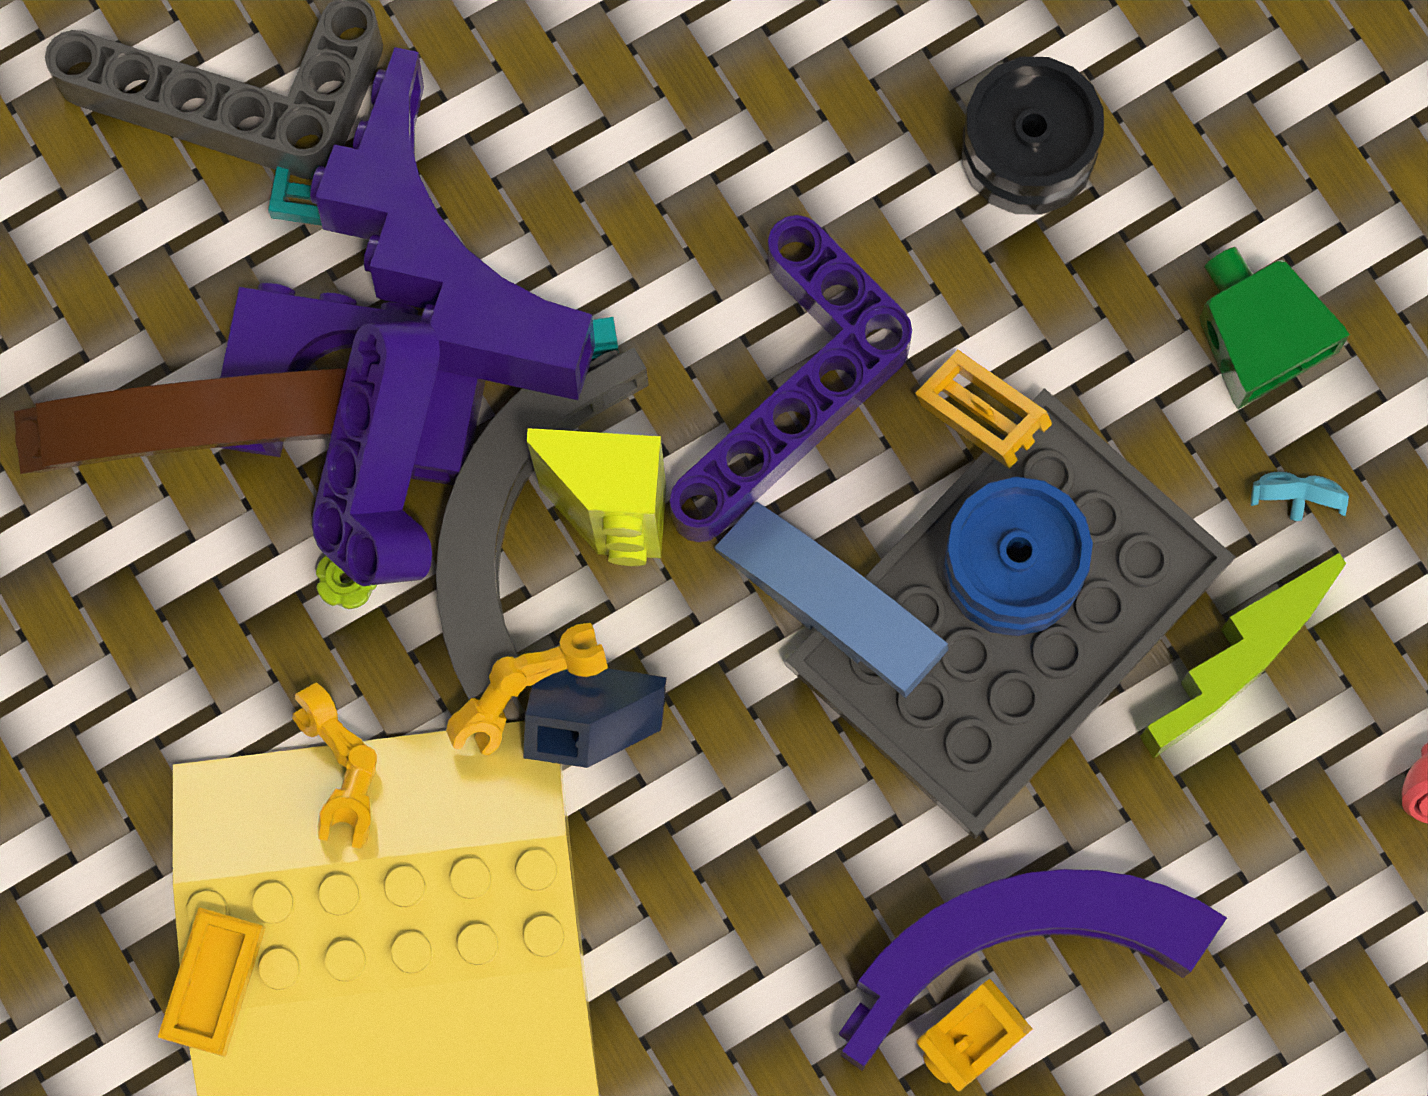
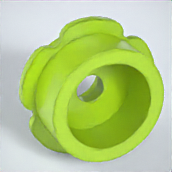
M325 555L316 569V576L319 578L317 591L322 600L331 606L339 605L345 609H355L365 604L377 585L361 586L353 580L346 584L342 583L340 578L345 572Z

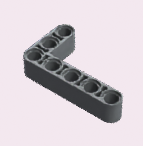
M333 0L322 12L288 97L84 31L70 30L62 32L53 38L46 48L45 62L59 92L65 100L76 106L274 170L279 166L288 169L290 175L313 180L316 169L319 166L326 167L334 144L345 146L381 58L383 41L374 9L366 0ZM357 27L365 30L362 36L349 41L339 38L344 31L350 28ZM91 62L88 69L83 73L67 75L69 69L76 63ZM133 81H148L145 88L137 93H123L127 85ZM340 81L344 83L341 89L333 94L324 95L317 93L319 87L326 82ZM202 98L206 100L203 106L196 111H180L183 104L190 99ZM256 116L264 119L253 130L242 131L237 129L239 124L248 117ZM318 135L322 137L320 142L313 148L303 150L294 147L297 141L304 136Z

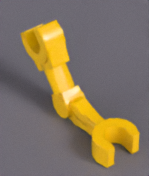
M577 624L567 629L562 634L559 641L560 646L542 652L523 654L516 658L507 656L497 660L489 675L490 684L480 700L471 698L448 720L446 732L453 748L461 749L466 739L471 734L476 733L474 738L481 754L489 756L499 747L502 740V733L507 720L503 710L512 696L517 697L526 686H532L540 680L566 669L569 673L582 677L594 676L606 670L608 666L602 644L597 645L592 624Z
M316 682L295 694V700L303 708L294 712L292 719L305 735L311 738L319 735L331 748L337 762L346 767L341 789L336 788L319 812L318 839L328 841L331 827L336 823L346 822L355 829L352 847L361 849L369 836L371 824L370 798L366 794L375 775L377 754L374 749L365 745L361 738L343 726L338 720V713L331 696Z

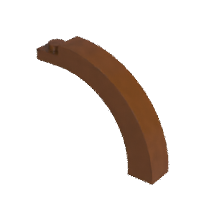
M347 368L246 375L169 383L35 403L36 407L14 411L15 442L18 449L20 474L43 473L100 462L182 451L261 443L331 439Z

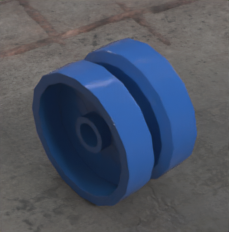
M1012 477L988 483L965 500L951 524L943 566V573L951 599L967 619L992 633L1022 636L1047 629L1068 613L1089 573L1093 542L1086 517L1068 494L1045 481ZM1011 550L1016 558L1027 556L1029 559L1022 563L1014 562L1008 557L1007 551Z

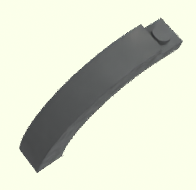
M634 347L621 355L618 351L614 350L593 360L589 365L578 401L521 389L488 424L472 447L456 478L445 509L438 543L436 568L437 601L444 640L454 670L469 700L471 698L480 700L490 684L489 675L497 660L507 656L519 657L505 625L500 599L499 572L501 549L510 515L525 483L535 470L527 444L528 428L573 431L597 414L649 386L647 368Z

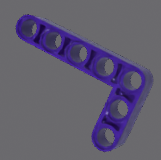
M800 215L788 216L774 225L768 239L769 270L775 280L833 339L688 470L673 486L670 495L673 525L678 533L687 540L695 542L710 541L721 534L893 376L908 359L913 330L911 320L905 311L816 222L808 217ZM800 242L807 245L813 253L804 261L793 262L784 258L779 251L788 243ZM842 285L851 289L856 298L847 305L837 306L829 303L822 294L831 286ZM884 328L894 332L900 342L891 349L881 350L870 345L866 336L875 329ZM831 370H842L851 375L854 384L846 391L834 392L824 387L820 379ZM794 411L805 416L809 425L802 432L791 435L780 431L774 424V421L782 413ZM749 453L758 457L763 463V467L753 476L742 477L734 474L729 469L728 463L738 454ZM703 495L712 499L717 507L711 516L706 519L696 520L689 518L682 511L685 501L692 496Z

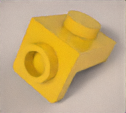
M988 979L936 1025L921 1035L916 1042L924 1051V1062L932 1074L940 1081L950 1083L957 1091H961L1031 1032L1033 1028L994 982Z

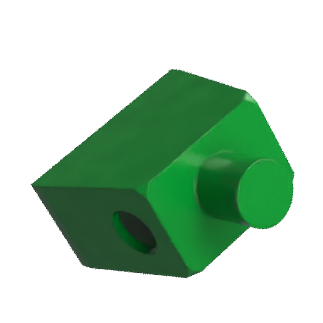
M1232 247L1216 255L1204 266L1220 293L1205 303L1199 317L1200 323L1231 399L1237 409L1244 407L1338 354L1350 335L1345 326L1283 260L1276 261L1253 274L1237 247Z

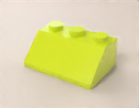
M528 428L527 444L540 490L597 554L609 555V562L624 566L645 565L647 557L661 558L666 496L661 436Z

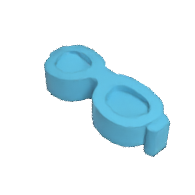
M1272 472L1263 475L1259 480L1253 482L1250 503L1251 506L1259 504V500L1293 499L1290 519L1302 521L1306 500L1336 508L1339 514L1346 517L1349 495L1340 485L1325 477L1308 476L1307 478H1299L1292 473Z

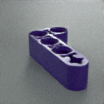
M423 321L370 323L362 325L357 331L351 349L315 502L312 530L317 546L332 562L361 586L422 580L428 574L431 567L432 549L429 537L425 530L403 511L440 358V346L436 332L430 324Z

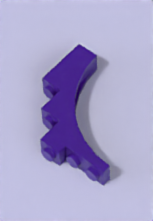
M395 47L387 70L379 69L376 73L371 93L373 109L368 121L361 120L354 136L353 148L334 144L326 167L319 166L313 176L310 198L312 203L317 204L323 230L369 240L365 252L364 269L366 272H371L376 298L424 309L421 321L431 325L439 340L440 358L437 370L578 401L595 349L592 314L544 300L501 277L469 251L438 214L419 176L415 161V125L424 90L419 52Z

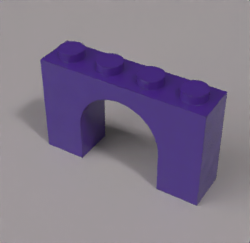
M261 283L258 286V290L239 287L220 378L306 371L315 361L326 354L340 349L352 348L356 333L362 325L370 323L421 321L422 316L418 315V310L400 303L381 304V309L357 306L355 299L337 293H322L319 299L295 296L296 292L293 289L274 283ZM437 370L411 479L448 485L455 484L456 478L474 444L486 380ZM284 442L219 448L281 457Z

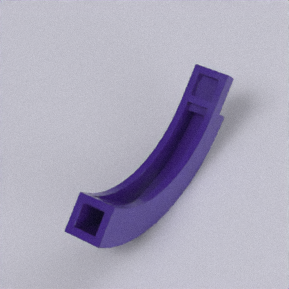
M1060 869L1031 872L993 881L962 893L931 910L905 929L879 954L858 980L857 988L876 1000V1003L872 1009H869L860 1002L838 1035L848 1042L842 1050L841 1057L862 1071L899 1017L921 991L956 963L997 944L1025 937L1044 935H1074L1101 939L1125 946L1148 956L1181 978H1184L1193 970L1227 917L1201 901L1168 886L1131 875L1100 870Z

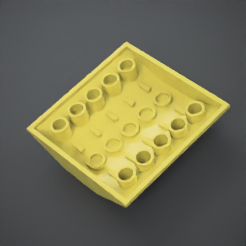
M525 721L505 723L500 745L489 756L481 754L474 738L476 733L471 734L466 739L461 749L453 748L446 731L363 741L365 745L375 750L377 763L375 775L366 794L370 798L371 824L369 836L361 849L352 847L355 829L346 822H339L331 827L328 841L318 839L319 812L336 788L341 789L346 772V767L337 762L333 751L328 745L173 764V894L179 963L181 964L199 907L263 925L266 928L226 1057L189 1047L197 1096H599L562 764L523 758Z

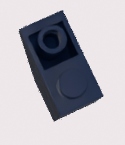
M607 668L599 674L589 677L576 676L569 673L566 669L540 680L532 685L525 714L523 758L588 768L661 731L667 677Z

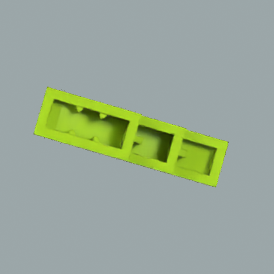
M1340 553L1229 617L1221 630L1231 647L1188 671L1181 685L1191 700L1148 725L1141 734L1140 738L1153 759L1209 722L1265 671L1309 620L1347 564Z

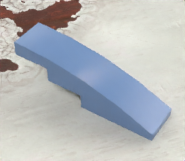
M757 501L714 547L718 554L809 630L814 627L857 664L860 661L863 662L905 698L948 651L947 642L896 601L806 534Z

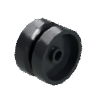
M1019 57L996 66L977 84L966 110L962 134V164L972 187L991 205L1013 214L1043 215L1070 203L1086 187L1096 164L1098 151L1104 136V109L1094 86L1073 66L1050 57Z

